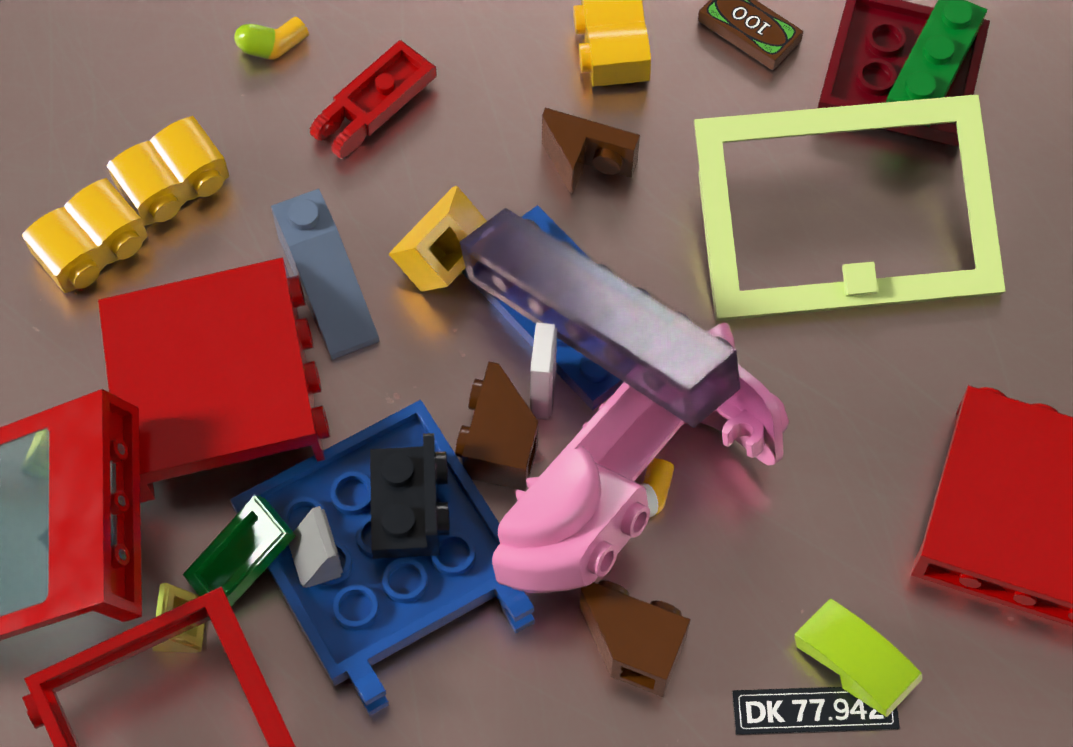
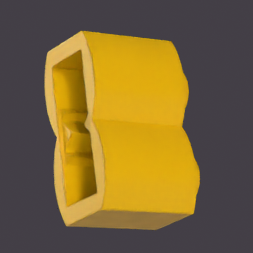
M581 0V5L573 6L575 33L584 34L586 43H579L581 72H590L593 87L650 81L651 53L642 0Z
M194 116L186 117L170 124L157 133L150 141H145L126 149L107 165L114 184L128 204L141 217L144 226L170 220L179 212L181 206L186 201L214 194L230 176L223 155Z
M104 178L83 188L64 207L57 208L36 220L26 229L22 237L31 254L60 289L64 293H68L77 288L82 289L96 281L100 272L107 264L133 256L140 249L142 242L148 237L141 217L108 179Z

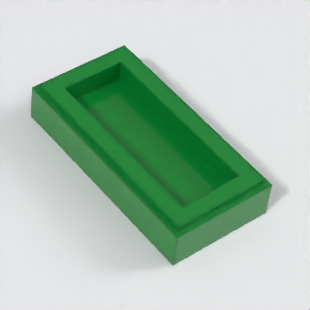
M254 495L182 575L199 596L222 586L230 606H232L296 535L264 497Z

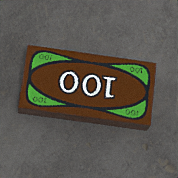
M709 0L698 13V21L772 71L802 41L803 30L757 0Z

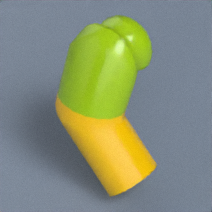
M294 16L278 29L258 24H243L236 30L234 40L238 48L244 53L274 60L308 37L309 31L302 20Z

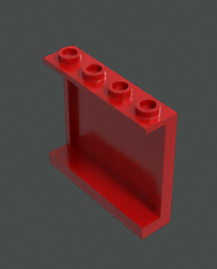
M283 257L98 299L109 392L139 407L140 503L155 500L153 482L306 446L312 447L317 462L325 460L321 439L331 437L324 406L315 407L313 394L322 392V387L315 361L307 362L305 350L314 348L307 317L299 319L297 307L306 305L299 275L289 276Z
M968 385L956 411L958 416L923 544L916 556L911 576L1073 627V417L1061 414L1055 408L1046 404H1029L1006 397L1004 393L994 388H976Z

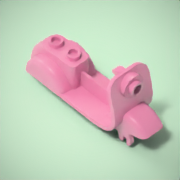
M728 323L718 324L696 340L676 326L663 328L664 336L669 342H666L664 339H654L653 349L656 353L641 364L605 404L602 403L600 405L599 411L589 422L583 424L582 430L540 477H532L526 480L527 487L529 488L526 492L521 490L515 492L517 502L506 513L499 524L498 538L500 544L492 557L496 581L499 584L527 593H551L585 587L592 584L598 577L605 576L613 567L620 550L631 537L635 538L643 532L649 520L650 509L648 507L646 489L643 485L634 481L683 424L702 423L712 426L722 432L723 445L729 447L735 440L747 450V456L751 458L756 457L768 466L774 465L782 459L783 433L789 424L785 406L759 380L736 363L735 341Z

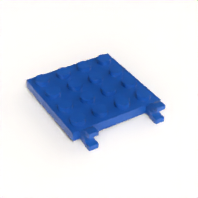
M421 400L323 450L325 460L317 462L314 455L230 499L234 511L238 514L254 495L264 497L293 532L312 508L320 506L321 509L325 510L343 570L341 577L308 588L303 587L299 581L289 544L267 569L332 684L336 686L350 679L369 716L389 706L385 696L386 690L371 666L494 597L498 599L502 611L515 633L535 623V619L531 614L535 611L534 606L525 592L514 590L496 581L492 557L500 544L498 538L500 523ZM434 433L436 452H447L448 484L438 485V502H448L450 535L439 536L440 555L373 559L371 550L370 449L422 447L423 434Z

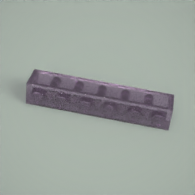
M504 208L460 241L470 281L532 322L555 324L558 339L693 428L740 389L737 350L727 340L709 334L693 324L685 314L679 311L674 312L654 300L643 288L633 287L614 275L607 266L594 263L578 253L568 242H560L547 234L534 221L523 219L509 209Z

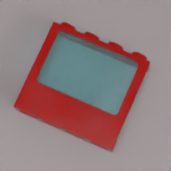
M104 389L0 427V641L91 611L121 622L142 617L139 407Z

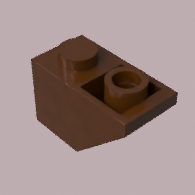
M489 361L484 379L475 378L468 408L475 412L471 426L462 425L460 428L455 454L457 457L462 458L463 467L472 480L526 491V480L530 478L538 447L539 422L500 364Z
M602 580L598 584L593 582L588 586L581 587L579 608L610 676L664 697L686 641L691 619L683 617L678 608L666 602L654 600L649 604L631 597L624 587L611 581Z

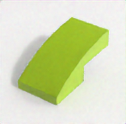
M831 598L794 634L797 648L839 674L842 689L885 717H888L923 680L922 673L893 644L854 613Z

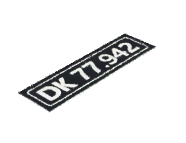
M842 687L732 690L736 735L900 729L897 707L888 717H885L842 689Z

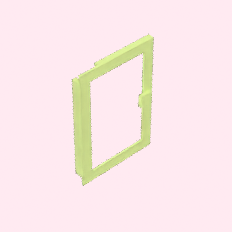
M979 94L694 119L699 162L698 175L715 321L1002 295L1006 292ZM956 122L976 269L876 278L874 262L852 263L842 266L844 279L842 282L740 291L723 143Z

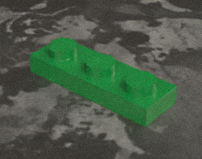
M938 0L894 83L886 102L945 97L984 21L988 9L966 0Z

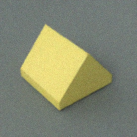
M166 582L162 583L159 587L156 617L200 596ZM205 623L154 646L153 651L201 652Z

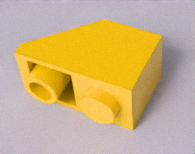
M454 186L390 251L389 256L420 291L448 287L481 252L489 223L458 186Z

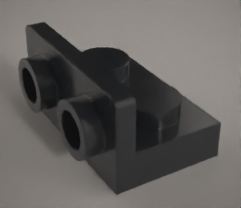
M434 433L423 434L422 447L370 449L371 550L373 559L440 555L439 536L450 535L448 502H438V485L448 484L447 452H436Z

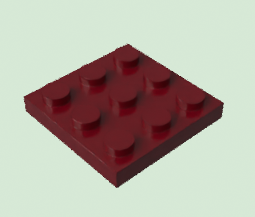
M846 0L818 108L886 103L894 83L934 8L903 0ZM984 19L945 97L974 95L990 20ZM956 122L931 124L930 128L924 125L886 128L887 130L959 147Z

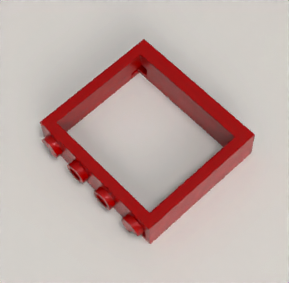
M222 586L24 678L30 694L22 697L34 728L38 729L45 726L54 747H79L56 692L211 620L268 746L296 747Z

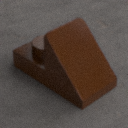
M545 107L542 114V144L570 193H574L585 164L595 167L598 171L605 174H620L632 178L638 162L639 134Z

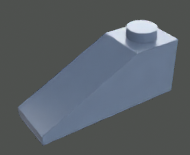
M320 189L272 205L271 209L278 239L294 275H299L306 303L331 360L380 342L340 234Z

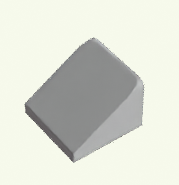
M320 506L312 508L294 530L296 537L289 543L300 584L307 588L339 578L341 573H343L325 510L321 509Z

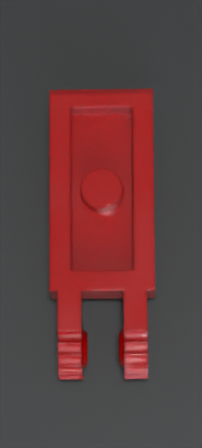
M399 40L333 97L334 102L325 108L314 119V122L311 123L309 128L310 135L318 141H325L326 138H329L331 134L340 128L346 117L351 123L344 128L343 132L336 136L331 145V150L339 158H347L348 155H351L353 151L361 146L366 135L370 136L437 77L436 66L402 40Z

